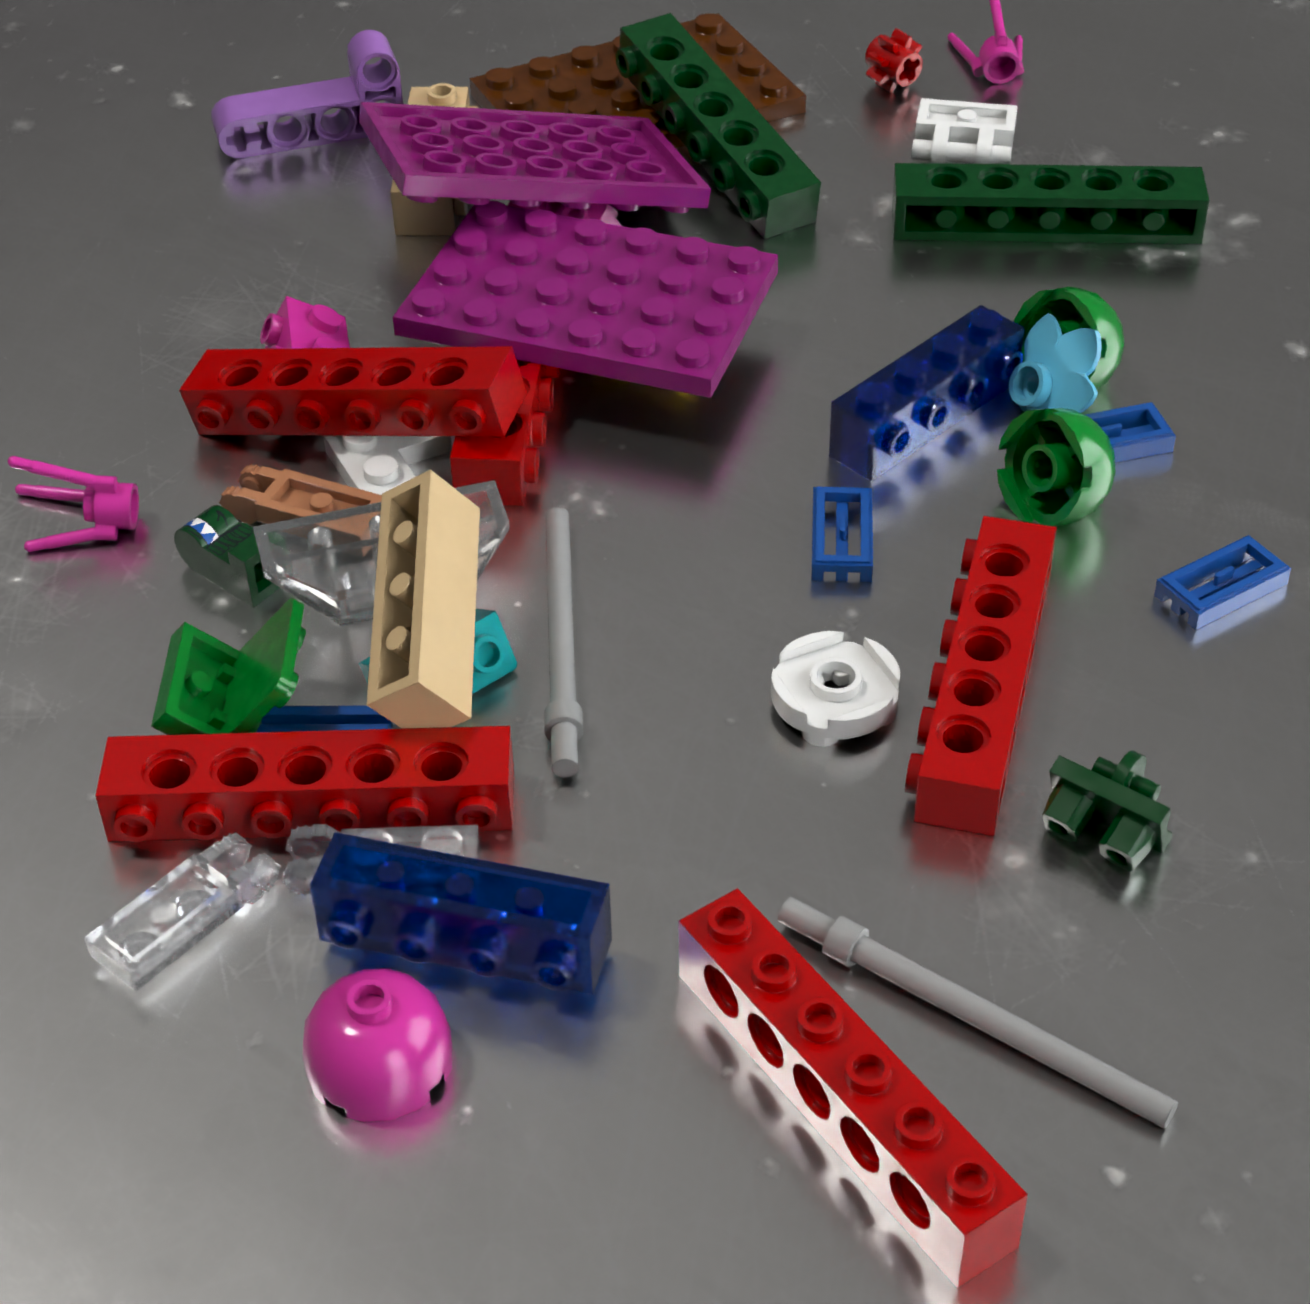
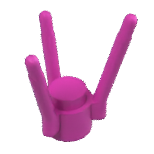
M989 0L995 33L994 36L985 40L980 48L978 58L954 33H949L947 39L970 64L975 77L985 75L990 82L1003 84L1024 73L1022 64L1023 37L1021 35L1015 36L1014 43L1007 38L1000 0Z
M18 456L8 458V465L12 468L86 486L85 490L18 484L15 487V492L18 495L83 503L84 520L86 522H95V527L26 541L24 549L27 552L54 549L94 540L117 541L118 529H135L139 514L137 484L118 483L117 476L93 475Z

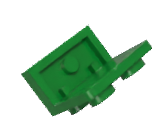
M294 598L288 599L240 650L184 622L172 634L151 727L166 735L255 733L262 718L274 706L282 708L296 689L299 679L298 674L294 672L296 654L300 650L306 635L305 628L301 627L304 604Z

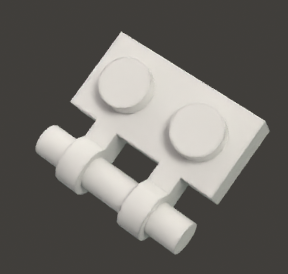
M921 98L916 121L915 139H913L912 159L931 160V163L946 164V161L972 164H1010L1017 106Z

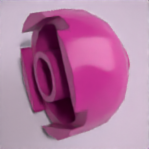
M388 968L363 969L339 978L321 993L305 1020L302 1058L306 1077L315 1097L326 1106V1098L333 1105L345 1108L347 1118L360 1122L391 1121L419 1110L431 1100L430 1090L439 1083L443 1075L446 1081L452 1070L450 1026L436 995L409 974Z

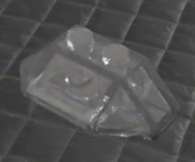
M495 480L455 488L480 508L477 580L510 529L509 519ZM381 502L254 526V537L264 578L340 626L373 620Z

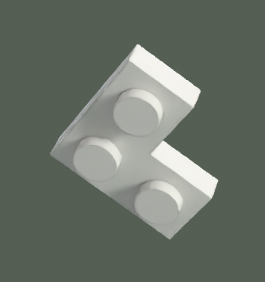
M324 436L326 454L346 485L379 495L416 477L408 465L451 452L452 450L451 436Z

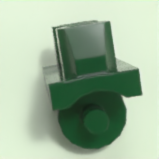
M1132 750L1122 758L1118 765L1105 758L1098 757L1092 770L1059 755L1049 771L1052 792L1042 816L1045 829L1068 842L1077 841L1090 819L1109 827L1099 843L1100 854L1109 862L1131 872L1145 858L1151 848L1162 854L1172 839V832L1167 830L1171 808L1156 801L1161 791V785L1143 777L1147 759L1144 755Z

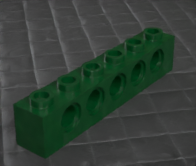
M671 13L620 28V44L615 56L620 74L630 80L640 92L645 104L652 106L658 113L668 131L680 139L688 149L691 158L696 163L702 165L713 178L717 189L725 192L736 205L741 217L746 222H750L764 239L816 222L821 181Z
M895 163L892 198L893 240L1202 244L1210 200L1202 167Z

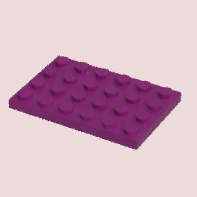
M361 102L359 123L401 194L416 202L433 203L438 200V197L458 198L460 201L472 205H486L490 202V199L510 200L513 204L523 207H537L541 204V201L560 202L562 205L573 209H588L591 207V204H610L613 208L622 211H638L641 206H659L662 210L671 213H686L689 211V208H708L711 188L649 118Z
M490 201L486 205H473L393 315L394 335L451 347L512 346L517 360L711 398L778 274V254L761 252L749 246H728L707 242L699 237H678L656 233L649 228L634 229L607 224L599 219H579L557 215L549 210H529L507 206L499 201Z

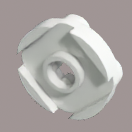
M821 631L802 636L786 645L780 653L779 664L775 669L773 668L771 677V699L777 713L793 728L801 730L804 740L812 745L821 747L831 746L839 739L860 737L874 732L882 726L893 723L897 717L900 668L894 656L878 642L864 637L862 646L855 642L843 641L844 632ZM833 680L836 685L847 687L836 689L826 687L824 684L825 681Z

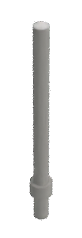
M553 507L546 513L550 703L544 710V733L546 738L551 741L552 772L558 777L567 778L575 775L578 771L577 741L582 737L584 731L583 710L576 702L569 513L562 507Z
M789 897L781 907L778 921L823 945L822 953L847 967H851L856 963L1164 1129L1172 1120L1178 1106V1101L869 938V929L844 916H840L835 920L793 897Z

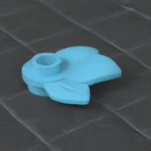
M1049 313L1044 315L1031 328L1024 343L1025 362L1019 364L1011 374L1009 393L1012 400L1024 412L1027 410L1052 408L1073 409L1080 413L1086 411L1094 403L1098 395L1096 387L1087 377L1095 370L1101 357V336L1098 330L1080 328L1062 335L1057 319Z

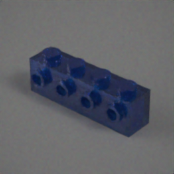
M980 305L831 402L829 457L867 480L874 481L1009 388L1012 372L1024 360L1022 353L1024 327L1005 318L998 312Z
M335 832L310 883L320 941L333 943L344 949L355 950L360 948L400 956L415 963L430 962L466 969L486 977L501 976L536 983L551 990L562 991L567 989L593 995L612 941L610 884Z

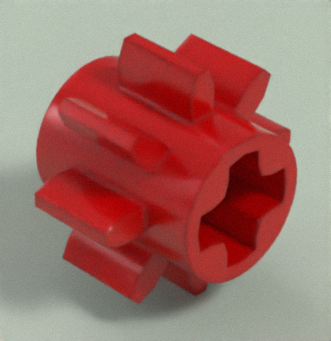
M897 28L892 32L891 38L880 34L872 40L866 50L865 61L870 68L865 75L890 93H893L897 84L902 87L911 85L918 78L922 70L923 60L918 54L922 49V45L912 40L910 35Z

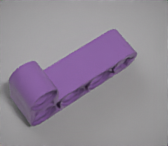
M364 30L351 38L347 50L349 77L233 95L218 101L212 109L211 120L221 150L233 158H248L368 137L359 123L361 102L375 103L380 100H386L384 103L403 104L400 69L387 38L376 30ZM381 57V59L374 64H365L371 58ZM339 108L335 113L324 115L329 109ZM292 116L288 121L276 122L281 117Z

